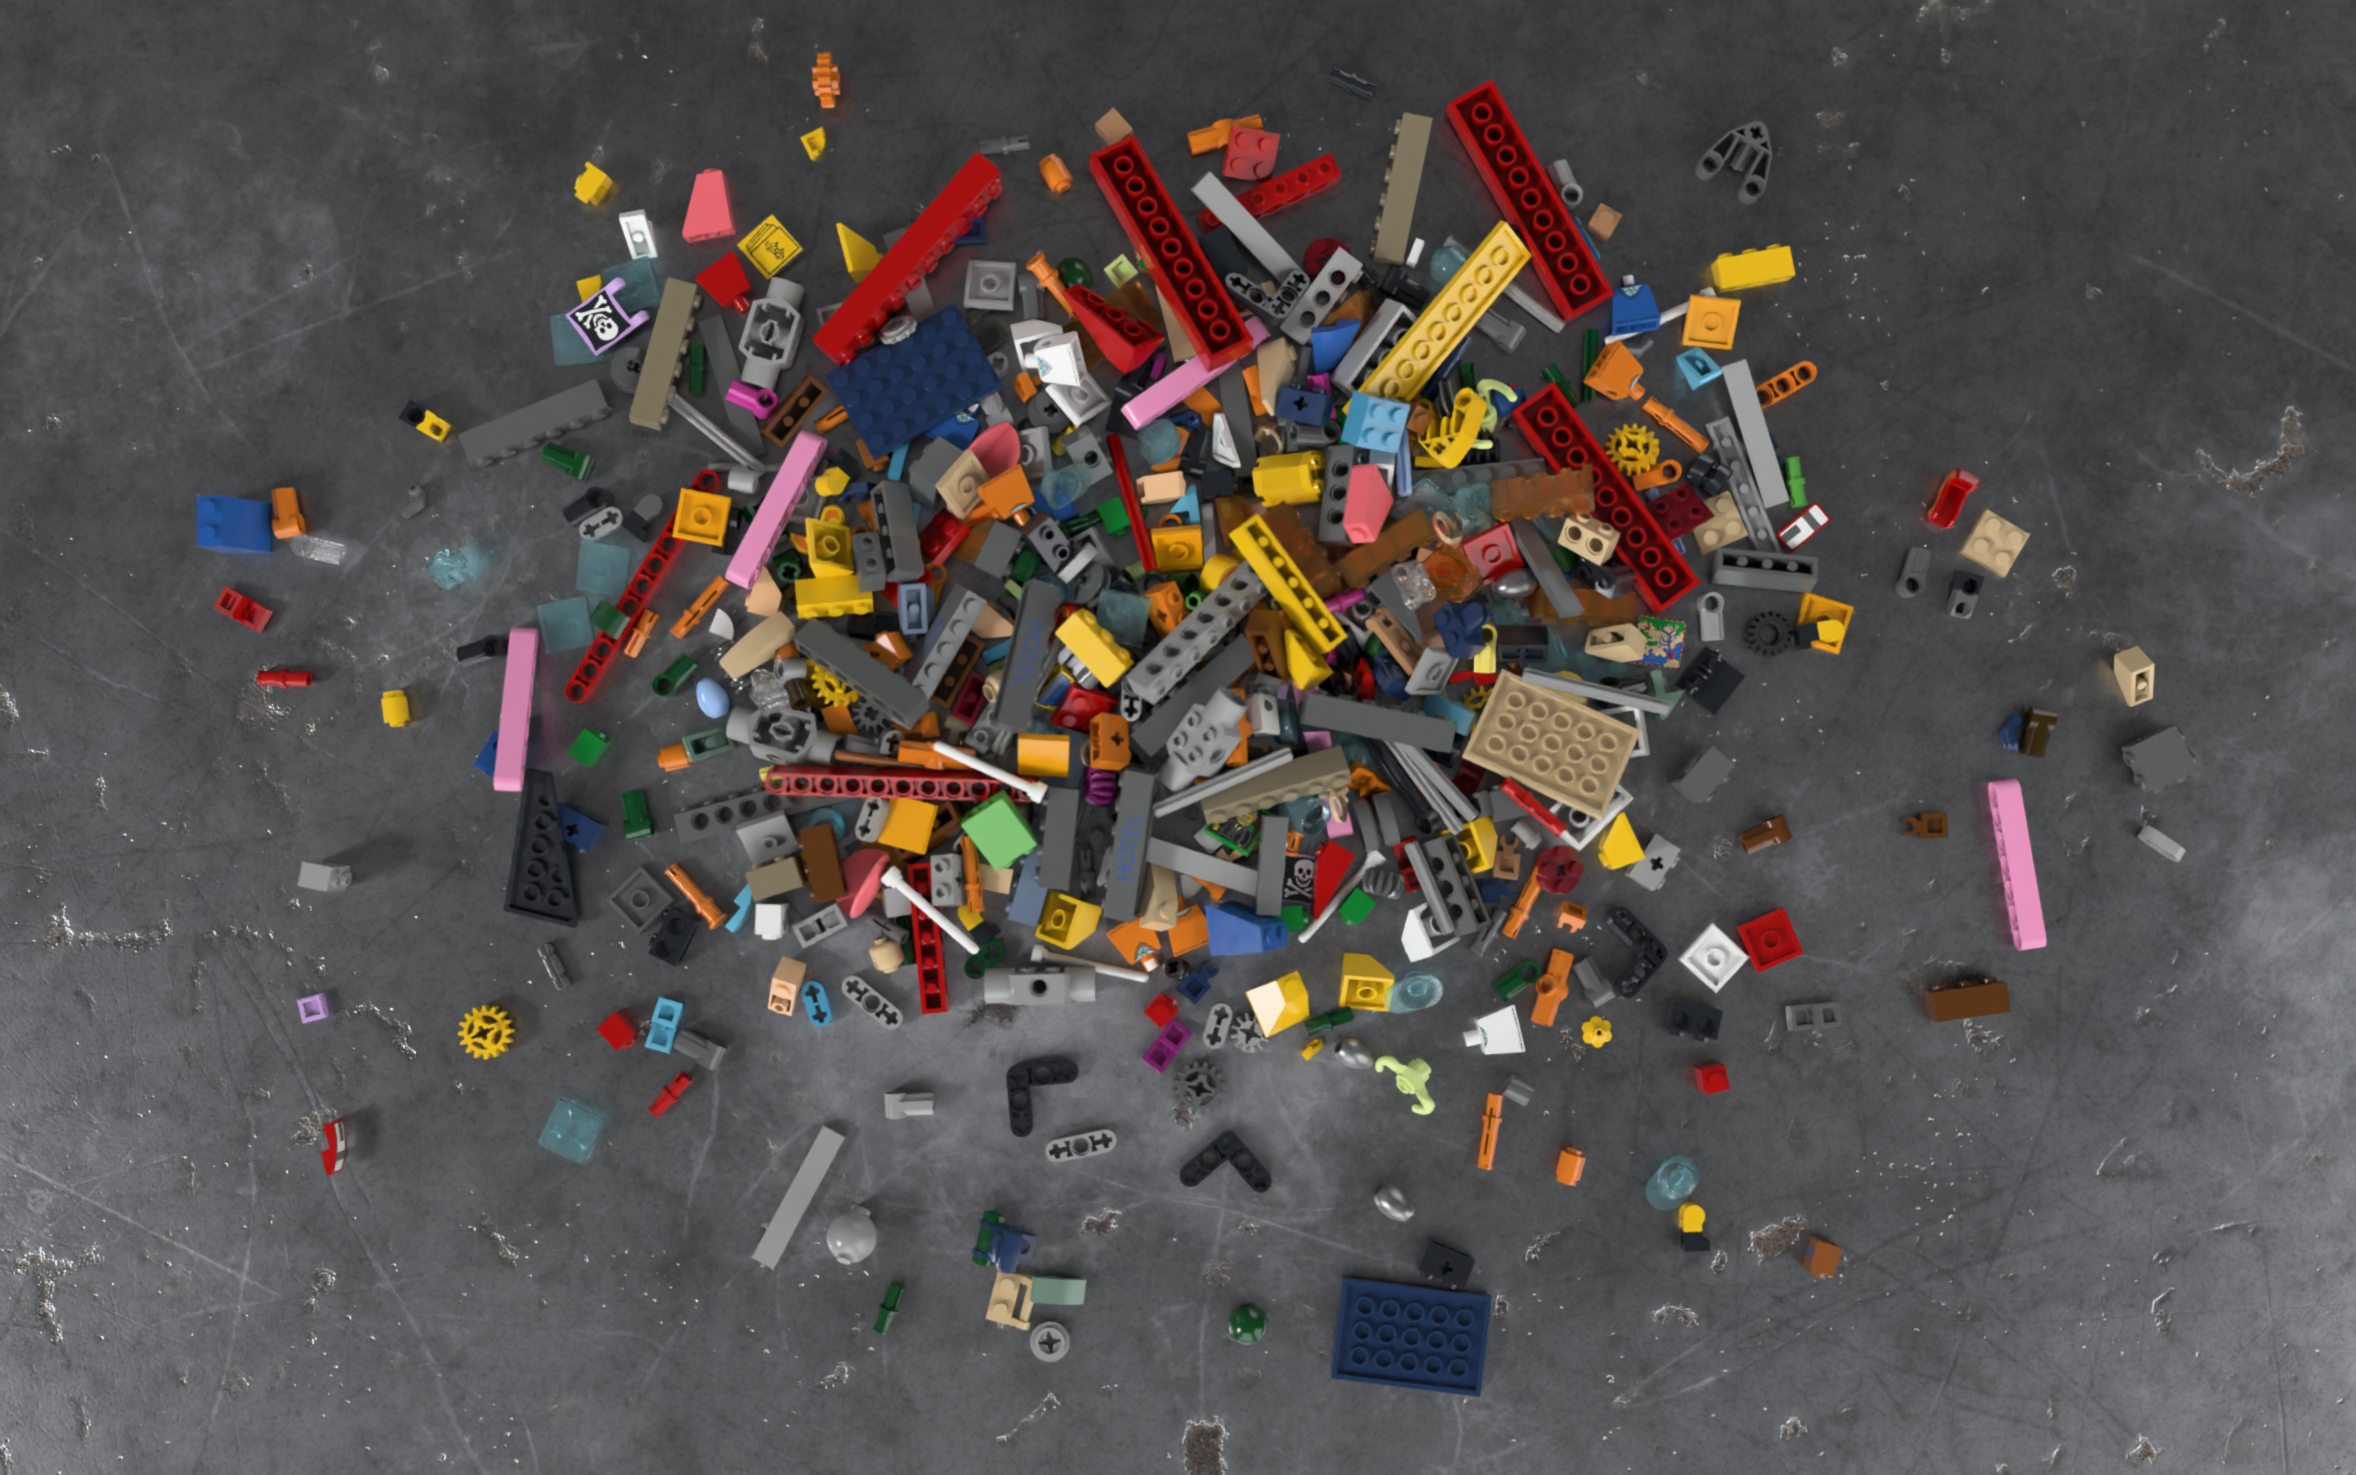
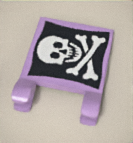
M620 277L615 278L607 286L566 315L595 356L600 355L650 319V315L644 310H641L630 319L614 298L613 294L626 286L625 281Z
M1304 854L1285 856L1282 901L1311 905L1313 865L1316 856Z

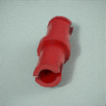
M283 668L280 671L259 670L257 682L260 686L277 685L281 688H288L290 686L309 687L312 684V674L310 671H290Z
M681 1070L668 1086H664L661 1089L662 1093L648 1106L650 1113L660 1118L672 1103H676L680 1099L679 1095L692 1083L693 1079L690 1078L691 1076Z

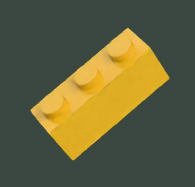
M1781 244L1770 245L1766 247V250L1758 252L1756 248L1742 251L1741 255L1733 256V253H1725L1719 255L1718 259L1711 264L1716 293L1788 281L1795 275L1790 246L1781 247Z
M856 575L795 580L799 619L823 616L839 617L844 614L862 615L867 612H874L872 591L860 593Z
M1083 608L1074 612L1055 632L1106 688L1114 684L1134 664L1129 652L1119 647L1113 640L1112 634L1106 629H1102L1096 622L1095 616Z

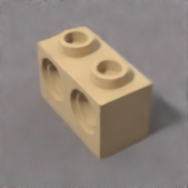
M1577 510L1566 519L1557 543L1601 566L1611 558L1621 533L1614 530L1611 525L1601 523L1592 518L1589 513Z

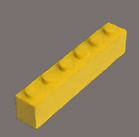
M1258 513L1228 534L1317 656L1330 651L1347 637L1341 626Z

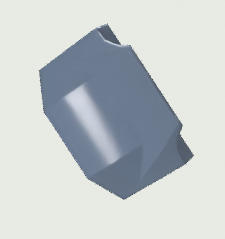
M924 582L902 583L898 586L899 623L903 635L928 633V625L936 618L935 591L927 588Z

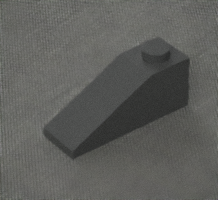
M1391 568L1387 569L1366 588L1363 594L1376 609L1380 606L1387 607L1413 641L1418 644L1424 637L1408 588L1397 572H1394Z

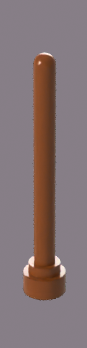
M837 750L835 752V757L838 760L894 768L932 769L921 764L898 762V758L845 750Z

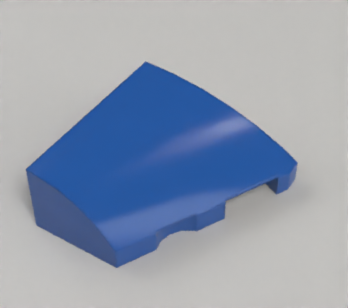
M1360 319L1337 320V326L1315 327L1311 329L1316 373L1329 372L1338 367L1360 327Z

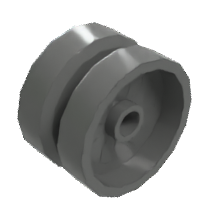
M1386 792L1372 795L1373 811H1371L1369 803L1365 798L1351 801L1357 830L1366 853L1379 850V833L1387 847L1400 844L1397 819Z

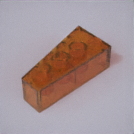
M1592 464L1583 465V470L1572 472L1571 468L1561 469L1560 474L1550 476L1545 472L1539 473L1527 481L1524 477L1491 482L1494 519H1499L1500 521H1511L1517 517L1535 519L1540 515L1560 517L1564 513L1585 515L1590 511H1595Z
M1282 501L1260 516L1322 602L1330 599L1335 593H1343L1340 580L1342 576L1341 571L1335 563L1330 565L1326 559L1328 557L1326 550L1321 544L1316 545L1312 540L1314 537L1312 531L1307 525L1302 526L1299 522L1300 515L1293 505L1289 507L1285 501Z
M1421 508L1414 509L1390 524L1384 532L1383 530L1380 531L1374 542H1367L1364 545L1360 544L1346 552L1345 557L1341 560L1334 559L1329 562L1344 588L1356 587L1358 590L1370 582L1369 577L1375 573L1378 576L1384 574L1391 569L1389 564L1395 560L1402 562L1412 555L1410 552L1417 546L1421 549L1433 541L1431 537L1437 533Z
M1543 588L1535 589L1532 594L1524 597L1523 621H1538L1546 625L1565 622V625L1579 626L1580 623H1588L1590 627H1602L1603 623H1611V626L1635 622L1636 592H1630L1629 594L1610 599L1596 590L1572 589L1584 611L1579 616L1563 619L1558 615Z

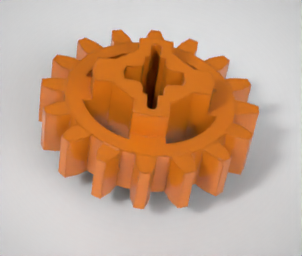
M819 52L817 54L818 65L812 66L813 90L815 91V96H820L822 108H834L836 102L835 95H840L838 64L833 65L830 52Z

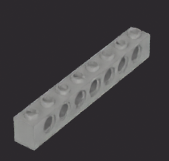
M1247 559L1126 676L1135 694L1154 705L1269 592V589Z

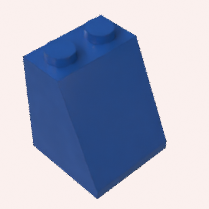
M197 496V546L220 553H271L272 504L227 496Z
M1237 901L1205 906L1211 956L1265 952L1288 946V931L1285 927V921L1269 915H1255L1254 908Z

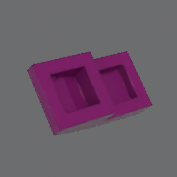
M1172 1018L1147 1050L1141 1061L1161 1075L1192 1032Z

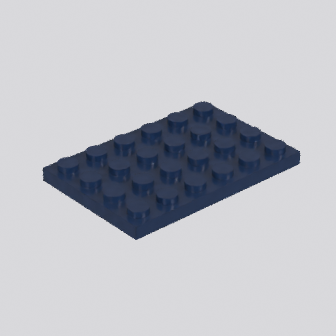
M955 303L917 323L916 330L910 333L909 337L904 338L902 342L897 341L895 344L882 343L851 360L848 365L844 364L825 375L874 461L1004 388L1003 383Z
M1342 1277L1331 1378L1480 1397L1492 1296Z

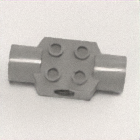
M772 277L766 298L752 302L739 344V349L747 356L740 379L741 382L760 390L769 389L774 392L780 370L791 368L805 324V320L798 313L805 288L801 285L782 278Z
M1219 686L1206 706L1194 704L1166 742L1170 756L1158 771L1160 772L1159 780L1172 791L1179 793L1190 788L1199 775L1214 778L1242 739L1237 722L1247 710V702L1231 689Z
M769 701L758 710L740 705L735 706L729 717L726 730L727 738L749 744L754 757L781 765H808L813 763L820 766H835L838 760L835 757V752L841 750L842 736L819 729L815 715L795 711L789 707Z
M1036 966L1021 967L1020 971H1016V968L985 969V1003L1048 1005L1096 1001V967H1065V970H1061V966H1046L1045 971H1036ZM1041 979L1045 981L1047 989L1043 991L1038 990L1035 987V980Z

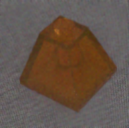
M1359 290L1321 324L1324 327L1337 326V320L1360 319V327L1351 343L1353 345L1369 323L1371 293Z
M1244 496L1215 499L1214 506L1224 553L1230 552L1235 544L1228 534L1248 520V517L1252 516L1250 502H1245Z
M991 517L969 527L972 531L950 555L975 567L974 564L996 519Z
M1445 542L1409 573L1412 579L1443 603L1466 601L1484 585L1479 567Z

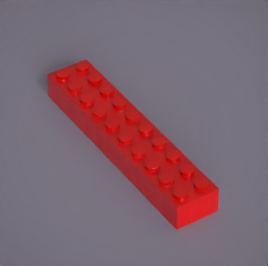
M1491 79L1449 102L1445 111L1446 115L1509 225L1513 224L1522 243L1532 255L1529 260L1562 318L1566 321V324L1608 301L1614 294L1612 288L1493 80Z
M1134 134L1090 154L1089 170L1207 373L1250 353L1254 343L1251 333Z
M978 151L971 157L815 334L812 340L819 350L839 367L844 364L848 365L851 360L857 357L856 352L861 347H866L872 341V334L878 328L882 329L883 325L889 321L890 318L888 316L893 310H899L903 306L907 294L919 288L922 283V277L927 272L931 273L939 263L937 260L943 254L947 255L953 249L954 241L959 235L964 236L969 231L972 220L984 214L987 209L986 205L992 198L995 200L1000 196L1004 189L1001 172Z
M1554 382L1510 414L1509 417L1539 458H1544L1545 466L1577 510L1589 513L1592 518L1601 523L1611 525L1614 530L1621 533L1612 557L1636 571L1633 586L1654 614L1663 611L1701 583Z

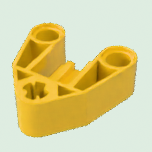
M1470 388L1460 390L1455 396L1452 418L1446 416L1440 420L1437 407L1427 399H1421L1415 403L1434 413L1424 435L1422 436L1417 433L1418 441L1435 460L1448 469L1456 467L1475 443L1487 408L1485 400Z

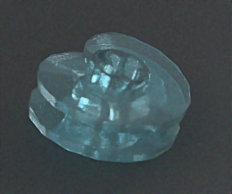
M1154 420L1144 426L1138 434L1141 441L1139 446L1140 454L1151 465L1166 463L1177 453L1181 445V434L1170 420Z
M820 807L810 811L804 817L801 830L822 825L823 822L824 824L833 823L838 844L845 838V821L836 810L829 807Z

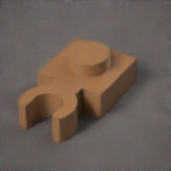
M1505 835L1500 837L1499 846L1502 851L1495 852L1492 877L1510 880L1518 879L1521 854L1514 853L1519 844L1518 837H1514L1513 845L1505 843Z

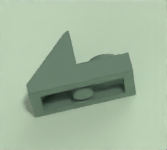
M1661 669L1646 672L1651 697L1670 702L1667 715L1654 713L1656 721L1666 719L1685 690L1665 693L1668 685L1665 674H1661Z
M727 725L682 738L690 762L703 761L710 756L733 750L735 748L733 739L727 738L726 735Z

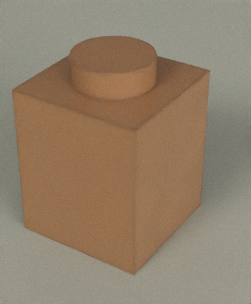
M1114 107L1095 123L1097 133L1109 146L1133 135V128Z
M1600 203L1585 230L1590 236L1605 244L1622 214Z

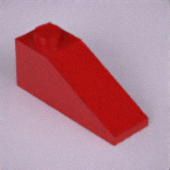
M1327 839L1324 843L1320 842L1314 852L1316 858L1313 865L1310 916L1317 920L1356 856Z

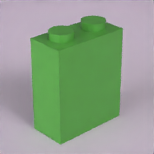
M1004 789L962 816L961 826L996 871L1001 867L1007 868L1011 866L1017 857L1022 854L1028 855L1036 848L1038 834Z

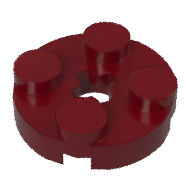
M1318 238L1306 249L1303 257V269L1309 276L1311 283L1314 282L1323 270L1324 264L1320 262L1321 259L1331 258L1339 247L1351 255L1350 249L1344 243L1334 238ZM1342 271L1333 272L1331 275L1332 283L1339 285L1344 282L1345 274Z
M1566 845L1548 846L1540 852L1536 859L1535 867H1538L1536 880L1539 886L1548 893L1568 894L1576 887L1580 876L1584 872V865L1580 862L1577 853ZM1556 865H1560L1561 872L1560 874L1556 875Z

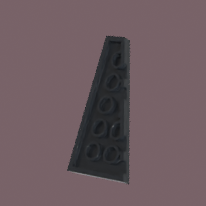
M529 767L525 769L503 911L575 928L578 926L554 774Z

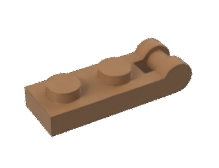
M1380 606L1375 611V615L1370 616L1366 620V627L1377 634L1405 672L1410 675L1414 672L1423 652L1387 607Z

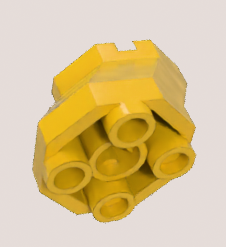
M1311 450L1257 458L1256 463H1259V466L1254 467L1252 475L1256 495L1258 497L1262 496L1265 500L1261 502L1262 505L1267 508H1277L1322 502L1327 456H1324L1322 451Z

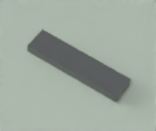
M1262 815L1254 906L1255 915L1280 916L1289 821L1287 816Z

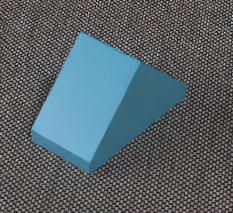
M1699 346L1676 356L1677 362L1693 391L1714 381L1723 374L1722 369Z

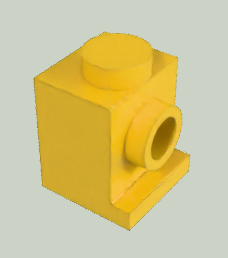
M587 161L585 163L586 172L581 173L576 180V186L574 187L576 193L574 196L585 204L590 201L597 206L613 181Z

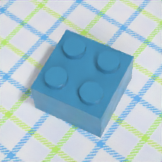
M1353 391L1341 440L1356 447L1397 454L1410 404L1395 398Z

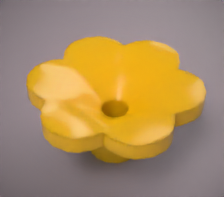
M1598 1016L1591 1017L1590 1021L1582 1024L1583 1040L1586 1043H1592L1597 1048L1603 1046L1604 1042H1608L1612 1038L1610 1022L1602 1020Z

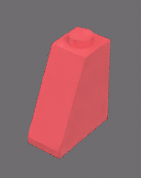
M707 169L703 171V174H697L682 231L683 237L688 243L736 234L727 179L721 170Z
M1375 463L1353 465L1351 469L1343 526L1352 543L1374 542L1394 502Z

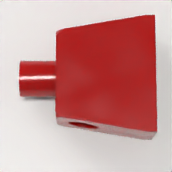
M733 250L694 277L726 311L733 306L736 307L741 315L750 311L752 304L747 299V296L752 294L754 289Z

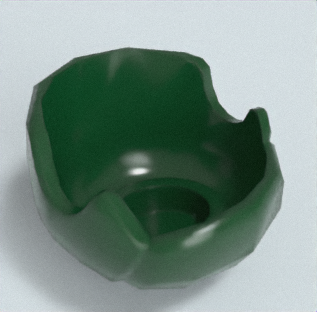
M1071 257L1064 258L1056 265L1055 269L1058 271V278L1067 289L1077 284L1090 289L1093 282L1092 273L1084 261Z
M1255 1305L1239 1307L1229 1317L1228 1330L1231 1337L1236 1342H1239V1344L1244 1345L1258 1342L1266 1333L1268 1326L1265 1312Z

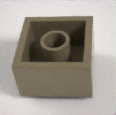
M793 853L774 858V864L770 865L768 861L750 866L752 871L745 873L754 902L809 885L801 856L794 857Z

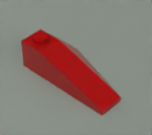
M1080 284L1065 289L1062 292L1063 297L1106 358L1124 373L1140 367L1165 339V336L1142 318H1139L1137 321L1126 315L1127 310L1122 307L1117 309L1106 304L1104 297Z

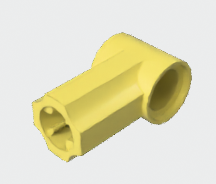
M1486 623L1482 627L1492 630L1493 636L1489 641H1485L1487 647L1474 656V672L1495 673L1497 631L1493 625Z

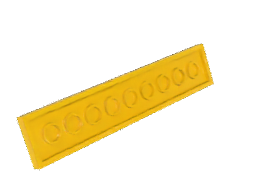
M1500 221L1358 389L1359 392L1395 398L1397 400L1399 397H1402L1409 401L1415 396L1532 256L1507 222ZM1351 399L1342 408L1346 415L1348 414Z

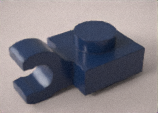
M870 482L847 484L843 490V496L835 498V502L845 504L853 496H855L856 500H870V491L878 484Z

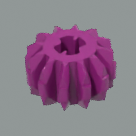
M1090 764L1086 768V774L1083 775L1082 792L1085 801L1100 806L1111 802L1115 794V771L1091 768Z

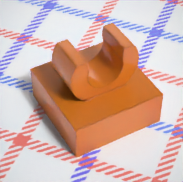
M1027 371L1018 374L1012 384L1022 403L1025 404L1038 393L1037 389L1040 388L1043 381L1039 374L1030 378Z
M1563 900L1560 906L1558 927L1562 928L1564 923H1568L1571 925V933H1574L1577 927L1582 929L1586 922L1587 908Z

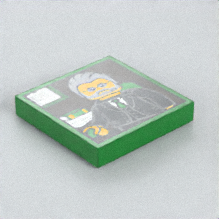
M1264 809L1256 810L1244 816H1236L1225 819L1220 823L1208 824L1204 829V833L1237 852L1248 856L1260 839L1262 815L1273 814Z

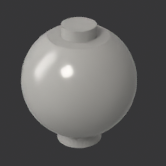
M852 1206L850 1212L837 1216L828 1228V1247L840 1263L851 1264V1262L861 1261L869 1256L875 1248L877 1230L873 1221L869 1219L870 1211L866 1208Z

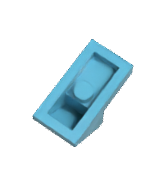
M1195 485L1188 487L1185 491V496L1181 497L1169 512V514L1175 515L1189 514V517H1185L1186 526L1201 524Z

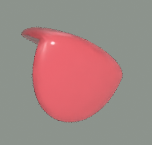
M1002 422L993 425L981 433L967 450L975 454L992 480L1018 464L1020 440L1014 427L1009 422Z
M879 849L860 850L850 855L842 863L849 896L836 899L841 910L849 917L856 918L862 914L881 888L883 882L880 880L887 873L890 865V854Z

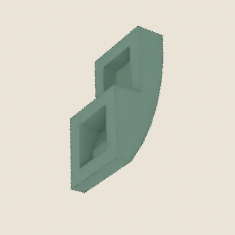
M1033 1276L1030 1301L1044 1304L1084 1305L1086 1280L1083 1278H1059L1057 1276Z

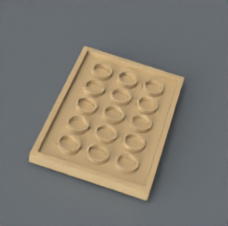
M1502 669L1462 757L1504 777H1512L1515 782L1602 820L1641 731L1547 688L1525 683L1522 681V677Z

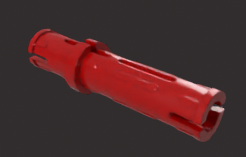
M1507 777L1503 781L1499 789L1516 801V806L1519 808L1523 807L1554 833L1556 837L1565 831L1567 824L1532 796L1533 793L1529 789L1525 790L1512 777Z

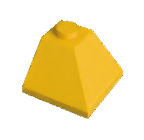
M838 223L836 226L848 271L855 283L862 282L884 257L883 253L878 254L875 246L842 223Z
M809 517L806 518L809 563L815 577L846 576L854 573L850 527Z
M1293 630L1284 632L1287 665L1292 675L1291 681L1298 689L1311 691L1333 674V671L1321 655L1317 656L1300 632Z
M1619 812L1605 826L1598 845L1600 850L1598 857L1601 864L1611 870L1645 858L1625 813Z
M1490 816L1462 823L1464 829L1456 834L1471 873L1474 874L1492 868L1498 836ZM1448 828L1446 830L1436 833L1435 835L1437 837L1449 833L1451 831Z
M1050 889L1035 937L1071 950L1095 931L1102 908L1088 901Z
M1344 953L1339 1008L1350 1006L1351 1009L1389 1012L1394 975L1368 954Z
M1298 971L1287 972L1245 992L1265 1038L1310 1017L1308 993Z

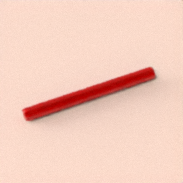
M1117 433L1106 436V441L1145 571L1149 572L1157 569L1156 559L1120 437Z

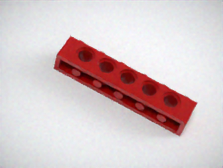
M1330 152L1235 196V199L1257 221L1339 183L1342 174ZM1209 208L1196 214V222L1203 236L1224 225Z
M931 862L908 864L909 886L932 905ZM911 901L922 1015L948 1012L950 1005L942 927ZM933 906L935 909H937V910L940 912V907H939V906Z

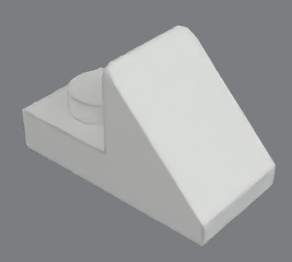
M644 209L620 213L619 220L633 261L657 257L653 224L647 220Z

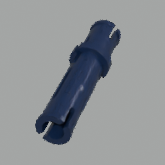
M1465 335L1436 369L1420 393L1423 399L1426 397L1430 402H1434L1440 391L1439 381L1443 380L1446 382L1455 366L1461 363L1462 355L1473 341L1470 337L1465 338L1467 336Z

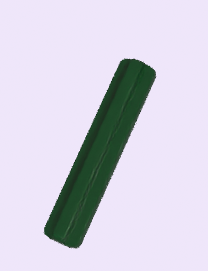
M1587 329L1585 331L1583 380L1598 358L1599 332L1597 329ZM1583 382V402H1595L1596 390Z

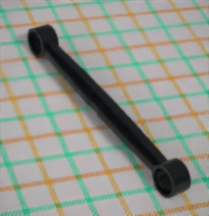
M1329 665L1333 674L1319 684L1321 690L1332 693L1333 696L1338 694L1350 696L1343 686L1344 677L1340 669L1335 665ZM1359 735L1394 787L1415 813V824L1420 833L1429 837L1441 830L1444 825L1441 815L1434 808L1426 806L1398 761L1383 743V740Z

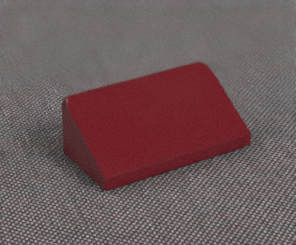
M970 671L950 714L951 717L973 728L986 699L983 692L986 677Z

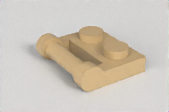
M998 1271L985 1319L1015 1326L1022 1330H1029L1031 1324L1029 1318L1033 1302L1030 1301L1033 1277L1016 1272L1004 1274ZM1020 1284L1027 1286L1020 1317L1012 1316Z

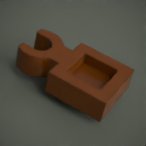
M1947 813L1919 814V821L1913 817L1902 819V822H1910L1912 824L1910 831L1903 832L1905 836H1914L1920 831V838L1923 839L1948 837Z

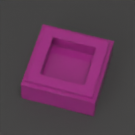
M1158 353L1150 374V381L1157 383L1161 380L1167 365V356Z

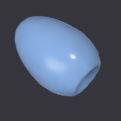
M704 678L698 682L696 695L701 710L711 718H718L726 714L730 707V701L725 690L710 678Z

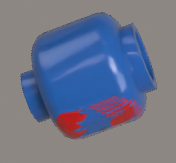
M1515 383L1506 384L1517 395L1515 402H1510L1504 394L1492 389L1491 395H1489L1490 403L1495 407L1500 418L1510 416L1515 409L1526 402L1523 388L1518 389Z

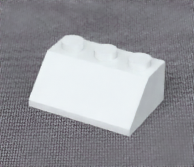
M1618 784L1602 820L1560 801L1550 811L1567 824V828L1560 837L1580 851L1633 800V797Z

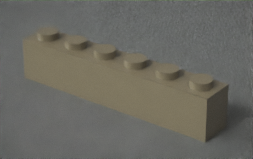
M1404 112L1402 119H1397L1394 134L1398 135L1396 144L1392 143L1389 158L1393 159L1392 168L1387 167L1384 182L1388 183L1387 192L1382 191L1379 206H1383L1382 216L1377 215L1374 230H1379L1377 239H1372L1369 251L1370 254H1374L1372 262L1399 268L1403 264L1433 118Z
M670 277L667 278L629 414L630 421L633 424L660 431L662 424H667L670 413L667 405L669 400L673 401L676 392V386H673L675 377H680L682 371V363H679L682 354L685 355L689 344V340H686L688 331L692 332L695 323V317H692L694 308H699L701 302V294H698L696 284Z
M1340 745L1295 758L1292 761L1205 797L1200 802L1208 825L1220 823L1232 817L1244 816L1256 810L1268 809L1280 803L1292 802L1304 796L1316 795L1328 789L1340 788L1352 783L1349 767Z

